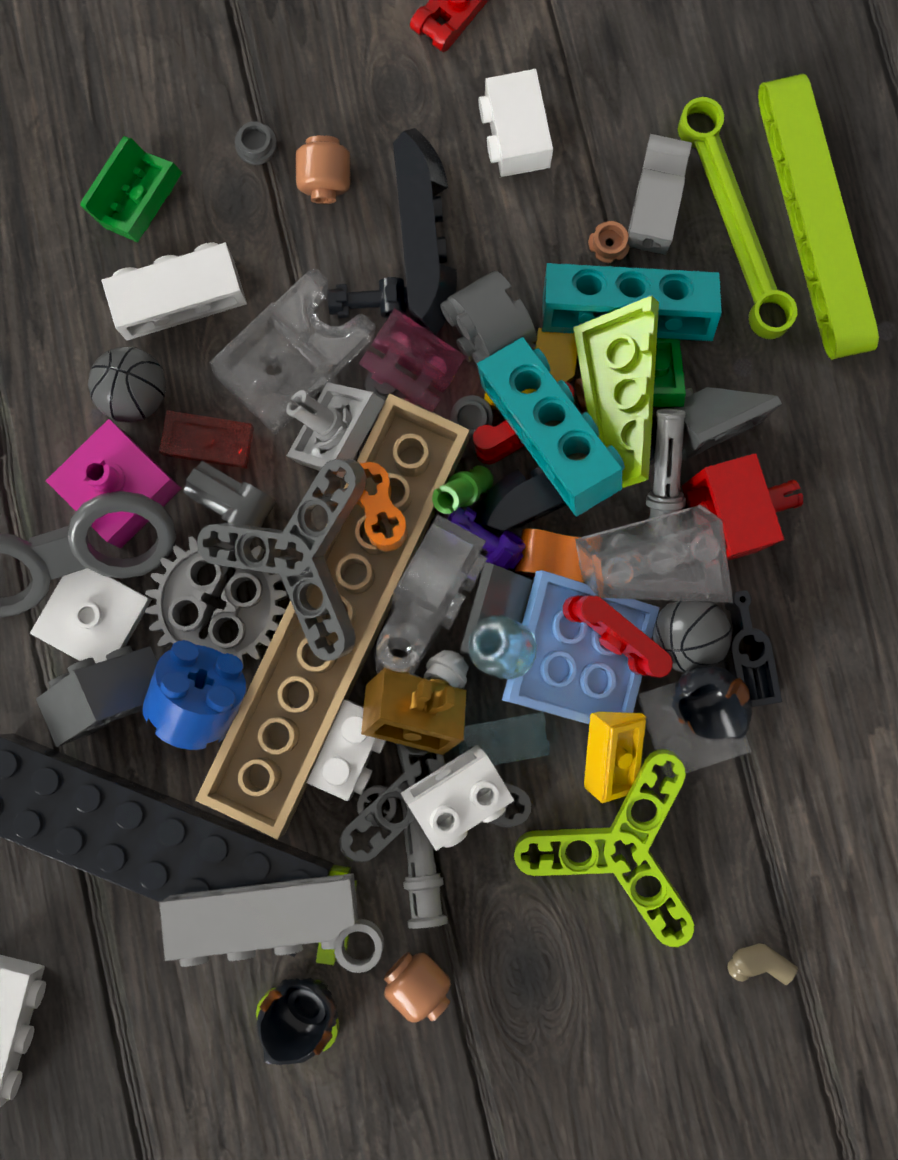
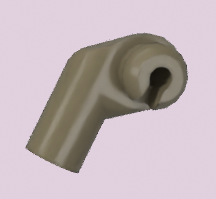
M760 943L737 950L727 965L731 977L741 982L747 981L749 977L767 972L784 985H788L794 979L798 970L796 965L768 945Z

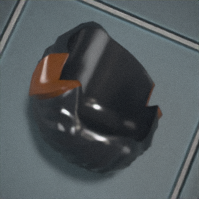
M718 666L698 667L684 673L675 685V695L673 696L671 706L676 712L679 723H688L693 734L711 740L742 739L745 737L752 717V701L749 690L741 678L737 679L730 671Z
M312 978L284 979L278 987L269 992L260 1005L256 1024L264 1051V1062L275 1065L298 1064L321 1054L333 1037L331 1033L332 1027L336 1026V1019L339 1016L336 1011L337 1005L332 998L331 991L328 990V985Z

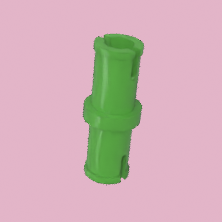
M477 465L469 471L455 473L448 479L447 484L440 486L439 489L437 488L433 492L432 502L434 507L443 514H450L459 507H467L474 504L479 499L481 493L486 492L487 489L489 490L492 487L493 475L491 471L484 466Z

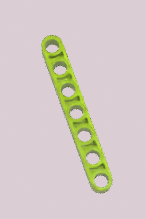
M799 74L763 82L758 91L760 113L825 352L833 360L876 350L879 342L877 323L809 78L806 74Z

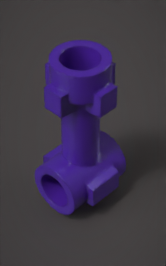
M459 507L449 514L443 525V528L449 531L448 536L456 541L465 536L488 551L484 557L485 562L508 570L509 568L514 569L522 559V551L526 545L513 532L505 530L498 538L474 522L476 512L468 507L465 510Z

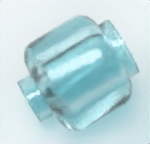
M494 615L483 619L474 628L470 636L469 653L471 660L479 670L500 679H515L523 676L532 667L537 655V643L534 634L526 625L507 616Z

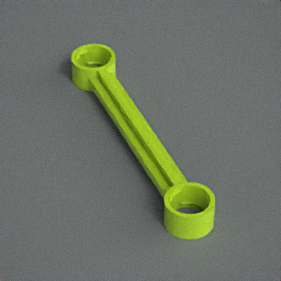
M698 97L688 102L684 107L678 123V134L682 141L692 142L691 147L696 148L753 298L754 305L749 312L750 327L755 334L762 338L776 339L785 334L797 318V305L789 294L777 290L719 136L724 123L723 109L711 98ZM694 113L705 114L711 118L715 128L708 133L696 132L688 125L687 117ZM775 303L779 305L786 314V324L781 327H771L765 324L759 315L761 304Z

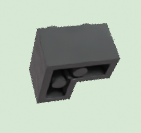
M125 646L107 654V660L95 663L93 657L81 660L67 668L69 673L58 676L48 682L50 689L36 698V701L56 747L92 735L117 719L143 710V702L157 664L151 646L133 651L131 646Z

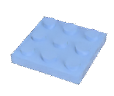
M536 571L502 700L585 724H589L590 715L594 712L633 713L642 675H636L629 669L628 657L623 653L617 655L605 648L599 642L601 635L585 622H571L567 620L563 614V604L571 596H598L650 639L653 636V628L660 607L550 572Z

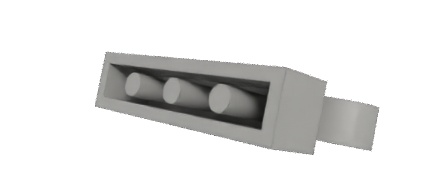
M354 873L170 895L160 902L165 961L180 959V966L204 964L209 962V956L227 954L229 961L249 959L256 956V950L274 948L275 955L293 954L303 950L302 944L321 942L322 949H335L336 958L343 968L354 973H362L372 969L378 963L384 947V939L380 929L371 921L358 919ZM355 931L367 933L374 941L375 952L367 959L358 960L352 958L346 952L344 940L347 935Z

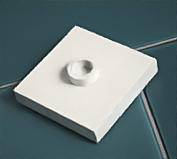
M87 568L62 576L30 634L79 661L93 657L95 663L107 660V654L127 645L152 599L112 577L102 576Z

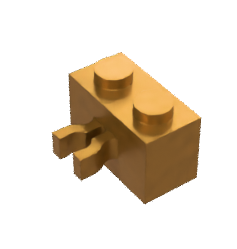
M384 668L366 684L361 734L444 755L464 740L466 690L450 686L445 680H428L410 675L407 670L402 668Z

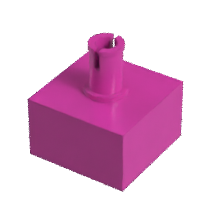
M110 419L96 430L46 480L75 511L84 502L100 494L117 491L143 494L164 507L182 489ZM121 511L108 513L96 519L91 527L106 542L121 549L149 520L136 513Z

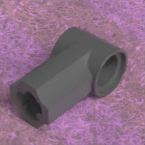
M203 461L192 470L183 490V493L194 501L222 516L221 519L225 522L262 527L277 502L256 487L246 482L241 484Z

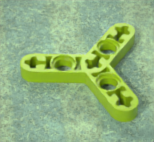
M666 749L656 750L649 754L611 827L537 830L524 833L519 837L515 846L514 859L517 867L523 873L531 876L614 873L656 938L662 944L669 947L685 945L694 933L692 916L649 851L685 780V767L680 757L673 751ZM666 761H671V768L675 776L673 778L665 776L659 786L660 793L666 794L664 799L660 798L654 791L642 788L644 783L653 788L657 780V773L653 769L655 764L663 766ZM640 799L651 800L657 808L656 815L647 822L637 821L631 815L633 804ZM581 840L588 843L592 850L590 857L580 863L570 860L566 854V848L571 842ZM619 840L625 845L634 844L631 847V852L638 866L632 871L630 864L622 854L613 855L616 852L615 843ZM560 841L559 858L561 863H553L554 854L540 855L538 863H532L529 855H522V852L529 850V844H538L539 851L546 852L553 851L552 842ZM644 860H646V861L648 862V863H646V864H642V865H641V863H642ZM653 876L657 878L661 883L660 891L653 897L639 895L635 886L641 877ZM666 903L667 910L675 920L683 918L680 921L682 928L680 931L674 932L672 928L663 930L666 923L659 907Z

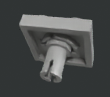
M327 382L317 401L304 390L296 392L291 397V400L300 406L297 408L293 404L288 403L286 411L288 415L295 417L304 425L286 456L300 465L318 471L326 462L333 459H352L356 461L357 452L368 432L372 430L385 401L373 392ZM337 472L336 476L343 479L346 472Z

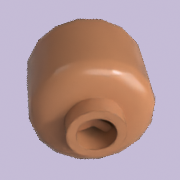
M319 135L307 138L306 144L299 147L296 151V185L299 191L311 196L313 203L331 204L336 202V196L342 195L350 189V152L348 149L340 145L339 140L332 136Z
M409 952L405 953L388 970L383 978L387 982L384 991L386 999L409 1022L416 1023L426 1017L434 1021L450 1004V1000L446 997L451 986L450 978L426 953H418L413 956Z

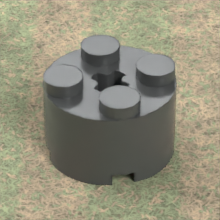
M498 271L490 272L449 296L445 302L440 304L441 311L447 322L452 327L456 326L461 338L456 340L460 352L467 362L474 360L476 365L521 337L526 340L532 349L536 347L533 343L537 341V335L528 311L520 298L514 301L505 292V290L512 286Z

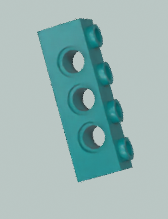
M547 263L543 288L542 332L574 333L573 327L652 295L659 301L657 338L713 341L722 313L719 272Z
M521 337L477 363L483 389L576 517L622 490V470L625 469V465L620 454L611 445L606 448L598 437L599 430L592 417L587 412L581 414L573 404L575 400L571 390L563 380L557 382L550 373V365L539 348L532 350L526 340ZM526 389H536L533 393H521ZM552 420L562 422L561 424L553 427L544 425L546 422ZM574 453L587 455L582 460H571L568 458Z

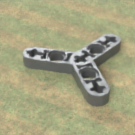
M333 459L325 463L284 530L233 523L207 525L201 530L197 540L198 551L201 557L208 563L280 574L311 650L318 658L326 661L335 660L349 654L354 648L356 640L354 628L324 559L326 551L366 486L364 468L352 459ZM337 472H347L344 480L349 484L348 488L338 489L341 480L336 476ZM334 493L332 498L324 495ZM316 505L322 506L328 514L327 526L322 531L317 529L311 520V513ZM256 536L261 538L266 546V554L261 561L256 560L251 553V542ZM216 537L225 542L236 541L235 548L222 550V547L217 546L215 543ZM296 548L297 551L303 552V560L298 561V558L293 556H280L281 549ZM311 584L318 586L323 594V603L318 609L313 608L307 601L306 593ZM330 614L331 618L318 623L316 617ZM336 632L339 640L329 645L326 637Z
M396 743L403 774L341 833L339 840L340 850L347 859L356 863L371 860L416 819L402 797L401 792L416 784L415 778L421 775L420 762L418 761L410 765L409 757H421L429 753V751L414 749ZM432 752L433 759L425 761L428 775L446 765L443 755ZM504 783L511 796L515 797L514 805L520 807V812L512 814L509 819L505 817L504 812L500 817L488 823L511 828L521 825L528 819L532 804L524 790ZM397 798L404 803L406 814L400 823H389L382 816L381 808L386 799ZM372 813L377 825L389 832V834L383 839L380 831L376 832L367 842L371 848L368 853L362 849L354 853L349 847L354 841L350 834L353 830L361 834L373 824L366 820V817Z

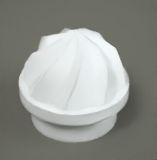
M443 650L434 657H431L426 664L427 671L424 674V679L445 680L450 686L460 689L467 683L466 674L469 667L464 661V657L459 653Z

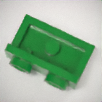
M124 136L87 191L80 205L105 229L139 242L183 172L173 162L146 153L132 138Z

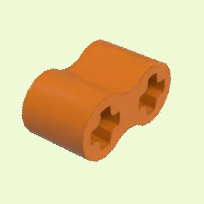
M361 463L360 465L364 468L366 478L372 477L374 483H379L376 485L378 493L369 496L365 489L357 501V504L366 513L365 532L372 545L377 549L386 552L394 551L403 545L407 537L408 531L405 517L390 500L392 489L386 470L378 463ZM382 519H388L390 524H399L393 528L394 536L385 539L382 532L374 534L375 531L380 529L379 521Z
M528 528L522 530L521 539L526 547L522 551V559L516 565V573L535 577L536 571L543 570L594 587L597 586L604 546L602 542L539 529Z

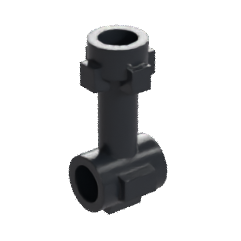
M387 277L379 280V290L348 292L347 284H337L336 289H328L327 291L329 314L338 315V318H349L350 309L380 307L382 317L400 318L406 315V307H409L407 287H404V280L399 277Z

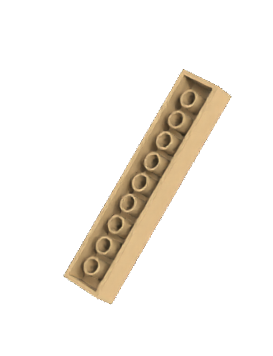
M389 393L357 462L359 464L364 462L378 463L388 473L392 489L390 500L405 517L408 531L406 540L401 547L394 551L386 552L374 547L365 532V510L356 503L324 555V559L355 631L356 640L354 648L346 656L335 660L326 661L314 655L308 644L290 600L195 801L275 839H279L286 833L308 786L306 782L344 699H349L437 511L432 502L433 492L435 489H439L440 486L447 484L448 479L454 474L469 442V429ZM372 477L366 478L365 489L369 496L378 493L376 485L379 483H374ZM382 519L379 521L380 529L375 531L374 534L382 532L385 539L394 536L393 528L399 524H390L388 519ZM311 584L306 593L307 601L313 608L318 609L323 603V594L318 586ZM330 614L316 617L318 623L331 618ZM336 632L326 637L329 645L339 640Z

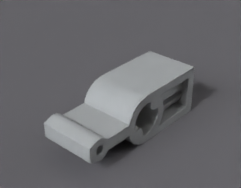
M650 134L628 229V244L631 248L666 255L674 235L692 142Z

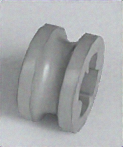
M376 785L366 789L360 795L357 802L358 814L360 815L366 809L365 802L370 803L372 801L368 797L369 795L378 793V796H380L388 787ZM388 798L390 809L385 808L383 811L387 814L384 816V819L388 822L396 814L398 808L397 798ZM370 813L366 820L371 822L372 826H378L372 813Z

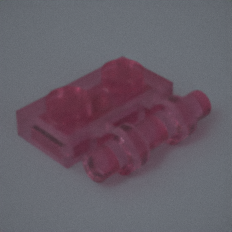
M394 308L371 346L385 354L384 358L382 359L370 350H367L359 365L373 373L371 378L381 385L385 381L406 395L405 401L414 405L418 403L428 411L433 412L441 398L427 389L429 384L443 393L450 385L466 356ZM396 362L418 376L417 379L413 380L395 368Z

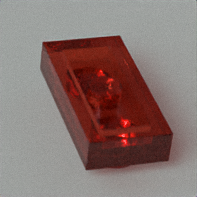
M167 410L159 453L168 457L247 469L254 426L250 423Z

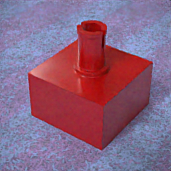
M755 453L705 467L684 483L682 490L707 567L757 553L783 541L784 537L776 513L803 505L802 493L784 497V495L791 494L793 491L800 489L796 480H789L786 483L767 488L757 454Z

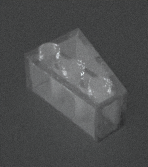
M701 505L575 539L582 580L600 598L733 603L722 519Z

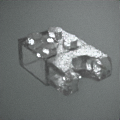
M316 268L309 270L275 303L272 302L210 361L214 377L274 435L294 418L287 414L288 403L293 404L297 408L300 406L291 400V397L296 392L304 390L309 396L314 398L326 386L327 382H330L370 343L376 331L377 325L363 314L356 315L342 326H329L318 319L315 311L327 295L328 278ZM272 365L275 369L280 365L282 366V372L278 375H268L266 367Z
M437 515L393 592L392 615L381 632L376 647L375 668L377 673L384 668H388L396 672L408 671L410 675H415L442 626L450 630L457 619L466 596L461 594L463 589L471 593L483 571L484 564L488 559L481 555L486 540ZM394 649H401L408 656L403 658L394 657L390 652Z

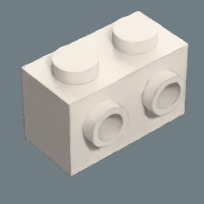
M536 69L486 78L485 96L479 97V109L482 123L490 122L492 136L487 137L490 162H498L501 177L550 168L553 146Z
M344 699L306 783L345 801H349L353 797L354 792L360 795L364 792L372 774V770L366 768L373 751L378 754L381 753L386 740L362 735L364 706Z
M478 745L401 792L402 797L436 851L443 846L449 848L460 843L467 836L468 830L481 822L488 823L497 819L505 812V806L514 801L488 755Z

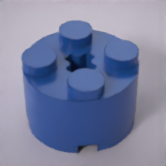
M187 640L175 642L172 648L158 660L143 702V716L146 722L149 718L157 728L155 734L172 746L188 750L204 749L207 743L216 740L219 743L225 739L246 692V681L242 673L243 664L241 660L233 654H223L213 648L195 645Z

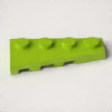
M652 295L573 327L587 413L596 423L599 430L598 437L606 448L610 445L613 446L624 462L625 469L622 470V488L649 480L659 301Z

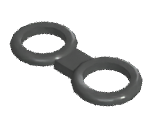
M117 491L100 494L84 502L71 517L69 526L31 537L29 542L16 535L0 533V553L8 554L21 560L30 569L32 575V582L24 591L14 596L0 598V618L20 615L37 606L48 593L51 580L88 568L102 576L124 579L143 576L162 565L160 559H167L172 554L177 536L172 517L160 503L143 494ZM121 511L136 513L149 520L156 528L157 539L147 552L137 557L119 559L108 557L98 552L88 541V528L96 519L108 513Z

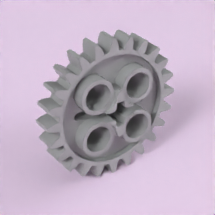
M191 536L189 537L190 550L187 552L177 545L173 546L177 557L174 562L165 558L160 559V562L166 568L164 575L151 573L150 577L160 585L158 589L146 591V595L157 599V605L146 608L145 613L158 616L159 620L154 622L149 629L154 632L164 631L165 634L157 643L159 647H168L177 641L187 640L195 645L213 648L223 654H233L241 660L243 669H246V655L249 654L259 661L263 659L258 647L261 644L269 646L272 639L268 635L271 631L276 632L279 625L275 622L276 616H283L286 609L278 606V601L288 598L289 595L286 591L276 589V586L283 582L280 574L271 575L268 572L235 568L234 576L231 577L224 588L227 572L231 567L215 564L216 577L214 581L209 585L201 586L197 578L198 571L202 566L211 563L206 562L201 557L198 551L197 539ZM215 540L216 545L222 547V550L235 548L233 542L221 541L217 543V540ZM258 545L251 550V553L256 560L260 561L265 550ZM247 580L254 581L257 588L255 597L249 602L241 603L236 593L238 586ZM212 596L216 598L221 596V599L227 602L224 610L216 608L214 611L215 607L209 604ZM194 603L198 608V618L192 625L184 626L180 621V612L187 604ZM210 618H212L207 637L201 639L200 633L202 629L206 627ZM227 620H235L239 627L238 636L231 643L225 644L219 635L220 627Z

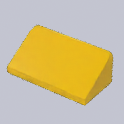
M594 712L590 715L584 787L601 803L627 796L641 769L646 716L643 713Z

